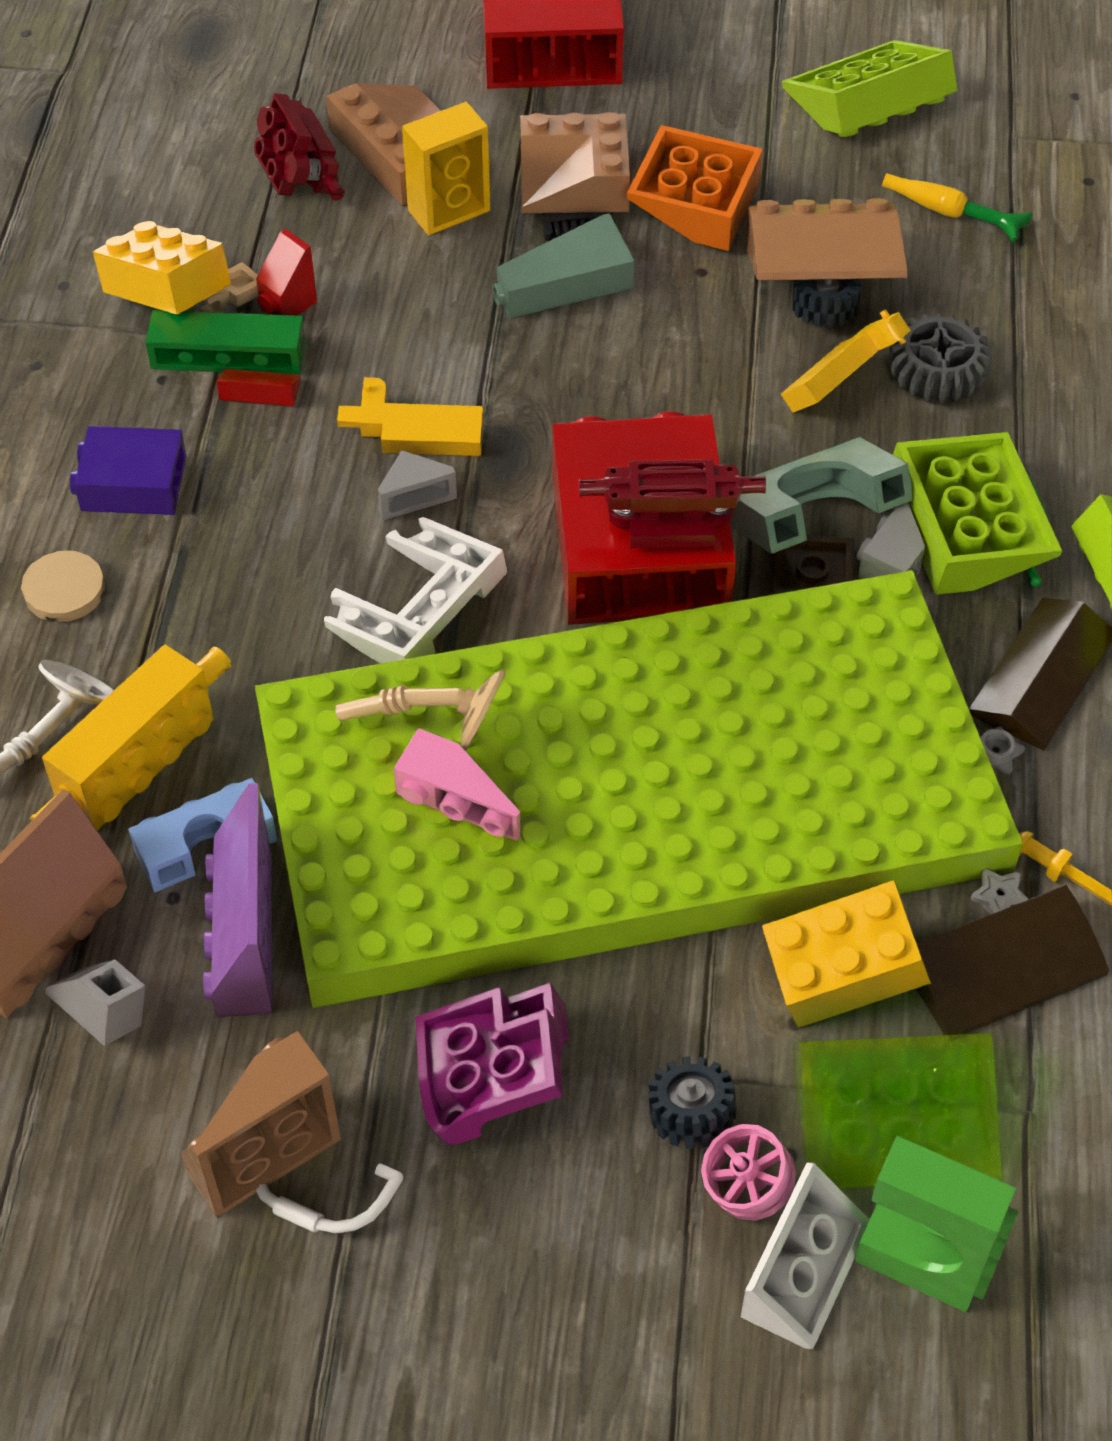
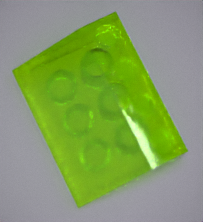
M992 1033L793 1041L795 1085L804 1165L806 1163H815L838 1188L875 1186L896 1136H900L997 1180H1002Z

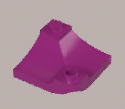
M551 983L511 997H507L503 990L498 987L415 1017L418 1076L423 1110L430 1128L442 1142L455 1145L481 1137V1127L486 1122L563 1096L561 1055L563 1042L569 1041L565 1003Z

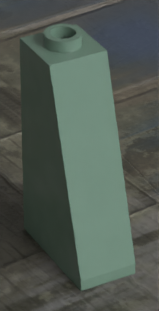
M610 213L604 214L498 266L497 283L492 284L493 296L498 306L503 305L510 319L634 288L635 261Z

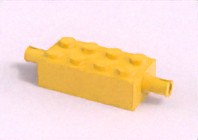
M164 644L42 756L54 797L36 814H33L30 819L33 820L62 789H65L72 794L97 831L106 822L113 821L128 801L137 793L146 790L152 779L166 765L174 763L182 750L194 738L203 735L208 730L211 722L214 720L208 687L232 667L229 657L221 649L212 647L197 664H194Z

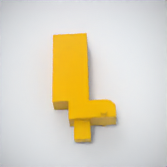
M886 309L880 313L883 319L865 326L855 336L841 342L784 390L781 396L791 411L794 413L821 401L879 350L896 342H899L900 345L906 343L907 341L904 336L911 330L900 313L896 312L889 315Z
M364 377L361 406H339L338 427L360 428L361 437H381L382 453L400 454L401 451H406L412 454L481 456L484 423L483 406L387 403L385 382L380 378Z

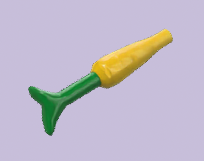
M886 173L882 183V187L896 191L941 215L952 218L966 215L996 225L1006 233L1011 243H1015L1018 239V230L1025 227L1033 218L1032 212L1002 213L970 202L964 192L937 183L909 180Z

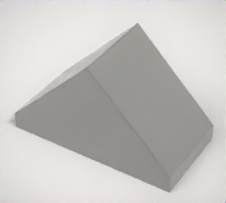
M401 451L378 488L382 520L385 521L457 499L456 472L453 466Z

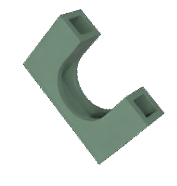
M861 437L855 438L755 475L766 476V494H740V499L736 508H734L730 526L769 553H775L807 541L802 503L827 497H845L854 499L873 511L881 513L913 501L908 463Z

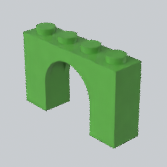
M896 1136L877 1178L871 1200L877 1203L860 1240L854 1262L963 1312H967L973 1296L983 1300L1019 1213L1018 1210L1009 1207L1016 1188L900 1136Z

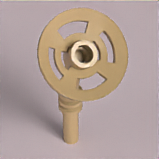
M501 669L493 674L477 691L469 687L467 691L460 688L409 689L406 685H401L398 688L392 687L389 690L383 689L377 696L337 704L335 708L336 716L339 721H345L381 712L385 715L397 714L402 711L406 712L410 711L412 706H457L456 711L464 715L461 729V747L467 751L506 671Z

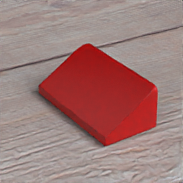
M225 369L218 377L216 383L219 400L294 406L301 382V375Z

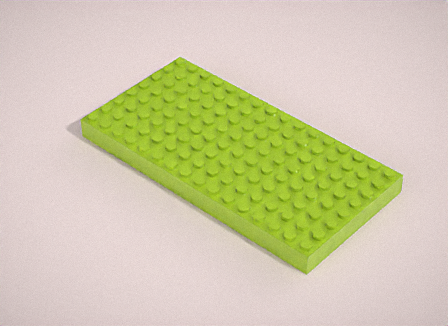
M913 570L255 685L312 1008L791 916L893 880L899 894H905L982 879L981 872L984 869H989L998 875L1013 873L1023 845ZM501 669L506 671L491 705L466 752L520 811L519 840L516 841L505 836H493L480 826L464 820L456 821L450 819L439 810L424 804H412L401 795L396 794L394 767L418 728L456 742L461 746V729L464 715L456 711L457 706H412L410 711H402L397 714L385 715L381 712L339 721L335 712L336 705L377 696L383 689L389 690L392 687L398 688L401 685H406L409 689L460 688L467 691L469 687L477 691L493 674Z

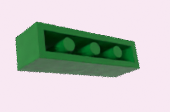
M152 310L145 344L150 368L155 370L224 372L225 369L301 375L306 341L302 316L183 311L176 315L163 310Z

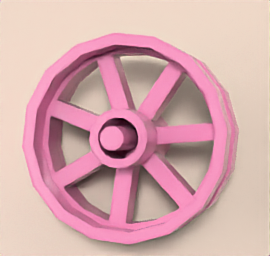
M749 1124L728 1128L713 1139L704 1154L701 1168L704 1187L713 1200L725 1212L734 1217L752 1221L772 1216L785 1206L794 1190L797 1175L793 1157L777 1137L759 1125ZM761 1142H768L776 1148L757 1160ZM749 1143L747 1153H736L734 1151L740 1145ZM729 1155L732 1158L730 1160V1169L720 1170V1167ZM781 1160L779 1177L769 1175L764 1171ZM736 1180L726 1195L722 1197L719 1192L718 1181ZM767 1184L773 1186L769 1192L760 1198L759 1191L763 1190ZM747 1188L751 1202L736 1204L735 1202Z

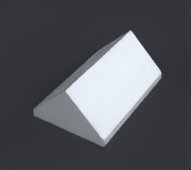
M806 1163L745 1290L741 1318L805 1349L814 1348L855 1259L860 1240L870 1220L815 1163Z

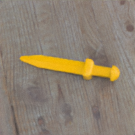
M1028 831L1019 833L1023 843L1020 855L1024 853L1047 867L1046 876L1051 881L1056 883L1060 876L1063 875L1112 906L1111 889L1069 864L1073 853L1066 849H1060L1056 853L1033 839L1034 833Z

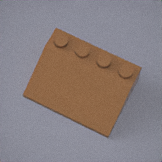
M355 83L327 95L328 122L331 132L401 206L407 205L402 126L441 110L417 86Z
M872 198L868 199L866 204H852V201L847 199H833L830 201V204H816L813 200L802 199L794 201L793 205H779L777 201L762 200L758 201L755 206H748L747 251L757 280L907 278L908 270L899 215L893 203H889L886 199Z
M62 789L0 853V1015L6 1019L17 1007H21L28 1002L34 988L47 974L55 972L60 967L68 951L78 941L84 940L92 932L95 922L108 908H113L120 902L127 889L120 863L72 794L65 789Z

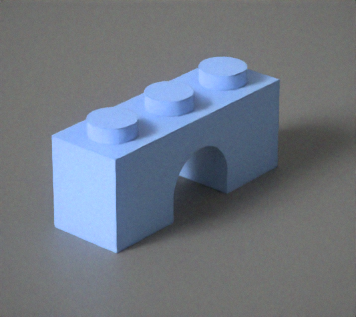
M253 778L240 783L229 784L221 791L199 800L188 801L180 808L158 817H149L128 829L135 854L154 893L196 875L190 854L192 848L202 840L214 838V835L247 785L255 783ZM260 793L269 843L271 844L277 841L274 820Z

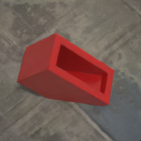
M287 229L279 233L256 278L258 289L257 301L266 314L297 316L317 302L311 246Z

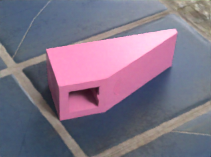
M418 728L394 767L396 794L401 795L412 804H424L439 810L450 819L456 821L464 820L480 826L493 836H505L518 841L520 838V811L458 743Z

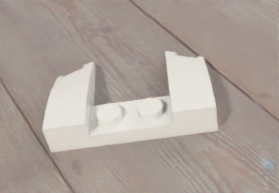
M421 517L418 520L423 532L407 539L400 536L395 529L385 537L388 545L435 575L397 615L335 588L330 598L332 604L340 606L337 619L331 616L324 617L325 626L357 650L380 664L432 655L435 653L432 640L474 595L485 598L508 573L503 550L430 519Z

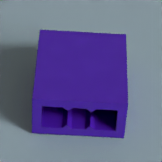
M88 426L85 441L78 444L77 471H72L70 477V490L73 495H77L80 510L175 515L187 458L182 430Z

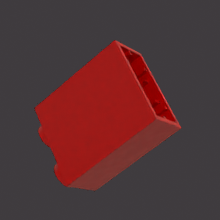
M483 0L487 89L622 84L624 26L621 0Z
M668 411L659 413L652 418L606 420L597 416H587L577 419L572 423L552 424V478L568 625L619 622L732 602L736 558L730 522L725 526L715 527V547L630 548V530L618 528L610 522L608 504L605 501V497H579V478L604 479L608 467H629V461L714 459V465H720L712 414L686 416L679 412Z

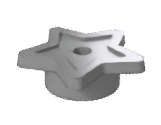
M999 726L985 732L980 738L991 766L1005 774H1010L1013 770L1012 759L1021 755L1025 747L1015 743L1012 735ZM995 748H996V749H998L1000 752H999V753H994V752L992 751V749H995Z
M984 869L981 872L983 886L971 895V900L981 903L983 908L990 914L1029 900L1018 889L1021 878L1020 873L1014 872L1000 876L989 869ZM1001 890L1005 894L1003 896H1000L997 894V891Z

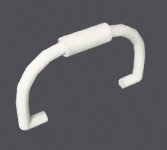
M378 1164L375 1174L387 1179L388 1182L376 1201L367 1211L358 1216L339 1221L325 1219L323 1214L283 1196L278 1198L270 1192L266 1184H260L256 1192L260 1200L273 1209L274 1215L314 1233L321 1230L336 1234L356 1231L374 1221L389 1204L403 1181V1174L386 1165Z

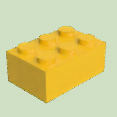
M467 101L402 126L408 211L428 236L491 211L488 126Z
M151 221L135 225L134 230L123 236L112 237L106 241V245L93 251L104 293L176 315L231 285L223 243L206 239L202 235L184 233L177 228L169 229Z
M894 880L762 925L786 1006L798 1028L931 984Z

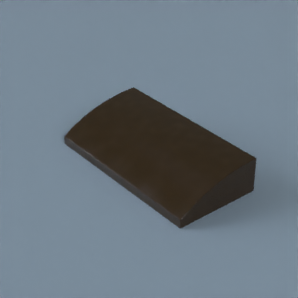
M1067 885L917 944L931 984L916 988L947 1041L1108 975L1109 972L1096 936Z

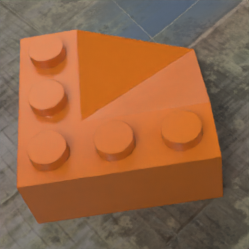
M661 125L627 192V199L692 242L729 251L760 183L763 149Z

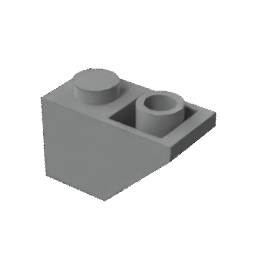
M909 503L897 506L892 513L886 512L877 526L874 537L872 539L867 537L863 541L857 553V559L861 561L858 578L865 579L913 570L915 577H917L920 573L925 544Z
M116 960L83 967L46 986L45 994L103 1046L112 1043L142 1025L145 985Z

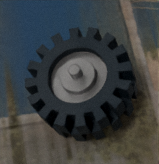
M860 279L794 280L792 310L795 311V316L797 318L802 317V321L805 323L812 320L814 326L826 323V327H833L834 322L841 326L845 325V320L848 322L853 321L854 316L857 317L859 314Z
M690 1056L682 1057V1065L677 1066L674 1060L668 1062L667 1072L659 1068L655 1072V1080L651 1079L649 1082L648 1099L651 1124L654 1129L657 1128L658 1136L663 1140L669 1136L670 1144L678 1147L680 1141L685 1140L686 1148L694 1149V1141L701 1140L702 1147L704 1148L710 1146L711 1136L716 1138L724 1129L726 1130L734 1126L733 1119H736L734 1081L731 1082V1075L727 1069L721 1072V1064L714 1061L710 1067H707V1058L698 1057L697 1064H691Z

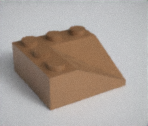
M573 112L566 115H545L543 113L520 115L522 213L629 212L627 192L630 188L626 114H616L613 112L579 114Z
M298 1031L286 1038L274 1039L263 1048L260 1054L253 1058L203 1133L190 1143L188 1149L181 1152L187 1174L216 1218L257 1193L256 1190L260 1184L270 1185L341 1140L330 1076Z

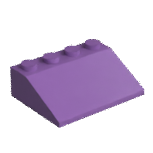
M250 783L214 835L213 854H206L205 859L207 881H213V892L205 893V914L207 920H212V932L204 933L205 958L212 959L211 972H204L203 989L205 1000H213L217 1017L272 1013V853L258 783Z

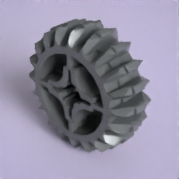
M939 312L935 318H930L924 313L919 321L910 318L907 325L911 331L904 336L907 342L903 345L896 342L889 348V368L891 369L892 379L898 380L899 388H910L911 397L918 394L923 395L925 402L930 398H936L940 404L946 398L957 403L961 396L970 398L974 391H980L981 386L986 381V377L989 376L992 358L991 348L988 347V337L980 334V327L970 328L968 319L961 322L956 321L954 314L950 318H942Z

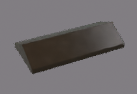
M1042 597L970 706L971 716L995 728L1000 726L1012 736L1045 751L1111 646L1112 627L1084 602Z

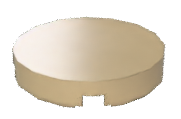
M57 551L42 556L30 565L23 575L21 590L28 609L38 618L47 620L46 617L56 618L57 622H69L86 616L98 606L101 601L100 596L105 590V581L99 564L89 555L77 551Z

